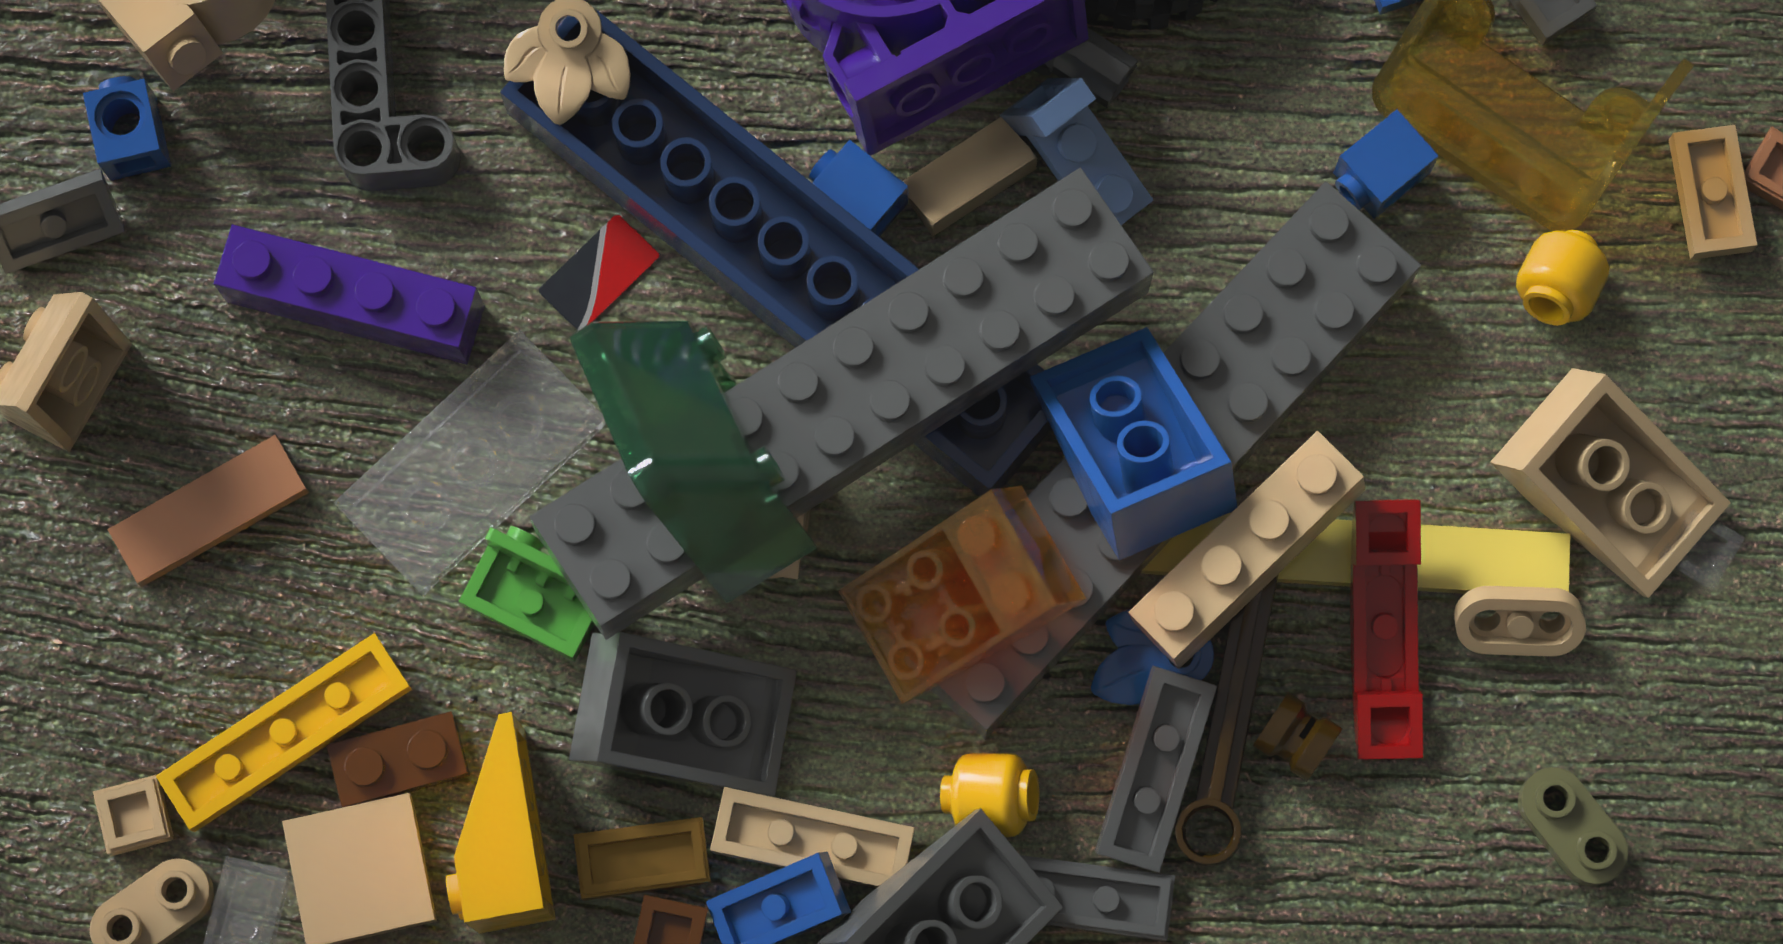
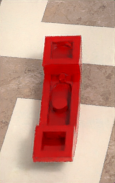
M1420 499L1354 500L1351 540L1350 633L1353 715L1358 759L1423 758V694L1419 691L1417 565H1421Z

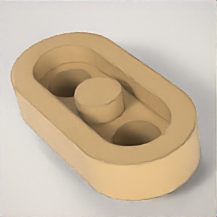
M1480 586L1466 592L1458 600L1454 609V622L1460 642L1467 649L1479 654L1560 656L1575 649L1583 640L1586 632V622L1579 600L1572 593L1559 588ZM1485 610L1496 611L1494 615L1488 618L1476 616L1479 612ZM1546 612L1560 613L1558 617L1552 620L1540 618Z
M170 859L162 862L104 902L95 911L90 923L92 943L166 944L199 921L209 911L214 897V887L210 876L202 867L189 860ZM174 880H184L187 885L185 898L180 902L171 903L166 895L168 885ZM128 917L133 925L132 933L127 939L117 941L112 934L113 924L119 918Z

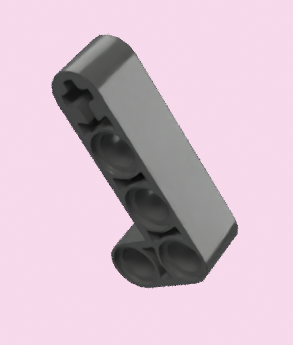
M326 0L333 144L336 159L346 178L353 186L366 191L431 187L448 182L455 176L461 161L460 151L450 127L444 120L434 115L422 114L396 117L390 1ZM368 26L375 29L372 38L363 45L352 46L345 43L349 32L356 27ZM370 85L378 88L376 97L369 104L354 106L348 103L350 95L358 87ZM439 140L445 144L441 155L434 160L426 162L414 158L417 147L424 141ZM377 145L382 148L381 155L372 165L362 167L352 164L353 155L362 146Z

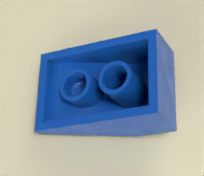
M1148 327L1030 376L1031 385L1090 512L1118 560L1228 514L1237 508L1231 460Z

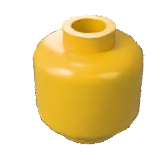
M1579 230L1543 233L1533 243L1518 272L1516 288L1523 301L1525 310L1531 316L1549 325H1564L1583 320L1592 312L1608 280L1610 266L1605 254L1599 249L1596 241L1590 235Z
M970 753L962 755L958 759L952 775H944L940 786L942 812L944 814H952L956 826L974 810L982 809L1004 837L1017 836L1023 831L1027 821H1035L1039 809L1037 773L1034 769H1027L1022 758L1014 753Z

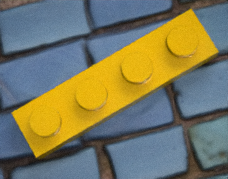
M374 633L156 775V778L189 830L196 832L326 747V745H329L410 692L412 688L378 636Z

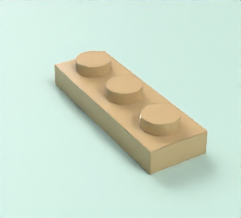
M724 787L710 852L784 868L818 852L828 851L838 880L877 888L908 864L915 827Z

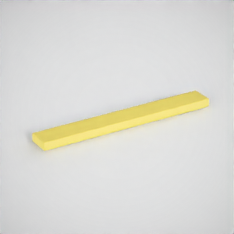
M1231 513L1173 537L1142 570L1141 574L1167 575ZM1335 519L1279 573L1277 582L1350 587L1353 520ZM1421 524V565H1417L1418 591L1465 594L1469 590L1480 586L1559 588L1569 592L1571 534Z

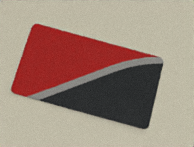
M615 215L539 288V293L573 327L582 332L659 258V253L620 215Z

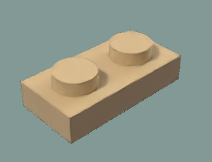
M1736 125L1673 133L1669 138V145L1690 260L1752 252L1757 247V239Z

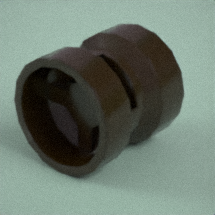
M1288 692L1253 746L1268 757L1280 756L1289 762L1292 773L1307 782L1343 728L1328 718L1316 719L1307 713L1303 701Z

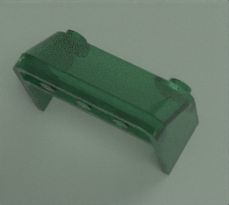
M690 321L591 322L569 336L621 459L635 487L650 509L726 603H729L817 549L813 539L784 503L776 485L783 482L785 477L774 457L765 446L754 451L745 439L724 393L738 384L721 363L727 356L716 336L707 325L697 330Z

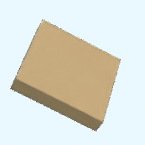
M410 793L282 821L306 944H340L437 922L413 797Z

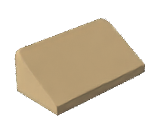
M1000 117L903 180L908 185V202L930 234L935 236L1036 170L1037 157L1007 122Z

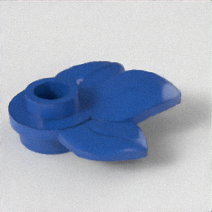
M1131 609L1120 612L1106 621L1107 631L1118 649L1109 654L1099 665L1092 681L1091 691L1094 695L1112 703L1124 705L1139 704L1140 706L1152 665L1203 680L1210 672L1214 662L1213 644L1209 640L1194 654L1190 665L1178 669L1134 624L1128 613Z

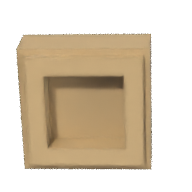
M156 775L93 791L108 855L115 856L174 840L163 788Z

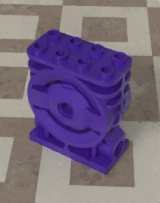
M781 0L787 6L795 25L803 36L823 53L829 84L853 122L857 139L865 152L870 156L1089 40L1085 0Z

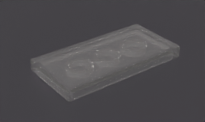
M519 330L346 490L334 504L401 575L424 596L485 539L490 527L497 528L606 426L608 421L532 341Z

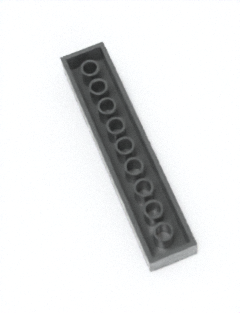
M1080 167L529 516L535 533L604 639L607 640L1148 294L1154 272Z
M1326 181L1164 352V355L1231 460L1233 475L1409 288L1421 267L1420 263ZM1064 457L891 641V654L986 740L1135 581L1142 570L1172 538L1118 560L1091 514L1069 464Z

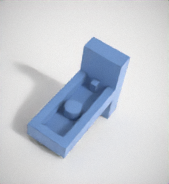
M1047 78L1000 114V117L1019 136L1028 137L1058 181L1081 167L1118 222L1122 225L1151 203L1153 198L1089 109L1088 105L1096 98L1083 79Z

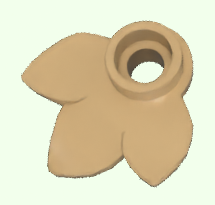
M554 0L541 13L538 26L517 34L506 50L504 59L505 79L507 81L523 83L534 81V91L539 106L558 125L567 122L580 110L588 99L591 90L610 98L624 100L630 87L629 60L624 47L613 38L602 33V23L599 14L592 5L584 0ZM565 17H575L581 25L580 35L575 40L565 41L558 34V25Z

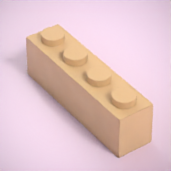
M1317 430L1128 612L1134 624L1180 669L1365 491L1364 476Z

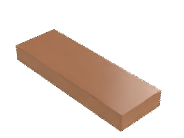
M274 435L107 530L139 586L143 587L303 497L309 491L279 438Z

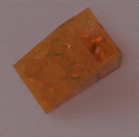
M1022 486L988 491L838 590L902 704L1028 636L1087 599Z

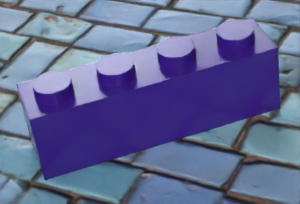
M233 224L231 225L213 283L227 303L468 365L485 307L477 288L474 286Z

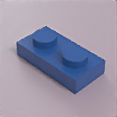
M828 851L818 852L706 901L722 944H779L851 913Z

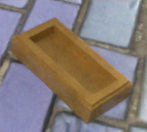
M702 817L573 834L580 894L583 901L711 884L704 820Z

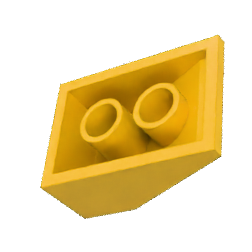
M512 712L498 715L454 854L456 874L446 875L447 894L452 914H458L460 920H464V923L479 934L556 920L526 732Z

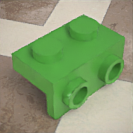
M510 526L507 534L490 527L485 537L488 546L458 602L461 606L575 662L595 623L551 556L541 552L544 545L539 538L514 526Z

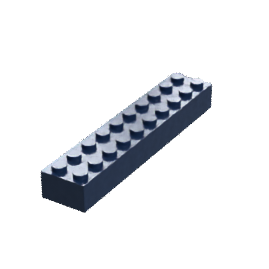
M599 11L597 13L601 19L602 33L619 42L624 47L629 60L630 87L624 100L610 98L591 90L588 99L580 110L567 122L558 125L539 106L534 91V81L526 83L509 81L500 91L509 116L795 348L919 270ZM566 17L558 26V34L565 41L575 40L580 35L581 25L575 17ZM1038 364L913 444L989 504L1052 430L1030 380V376L1040 373L1044 369Z

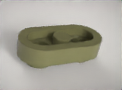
M1550 767L1537 771L1524 782L1518 795L1520 815L1572 880L1585 886H1599L1613 880L1622 872L1628 858L1627 842L1621 831L1574 774L1562 768ZM1554 788L1564 795L1565 805L1562 810L1553 811L1545 805L1543 795L1546 789ZM1588 840H1598L1605 846L1606 857L1603 862L1595 863L1587 858L1585 845Z

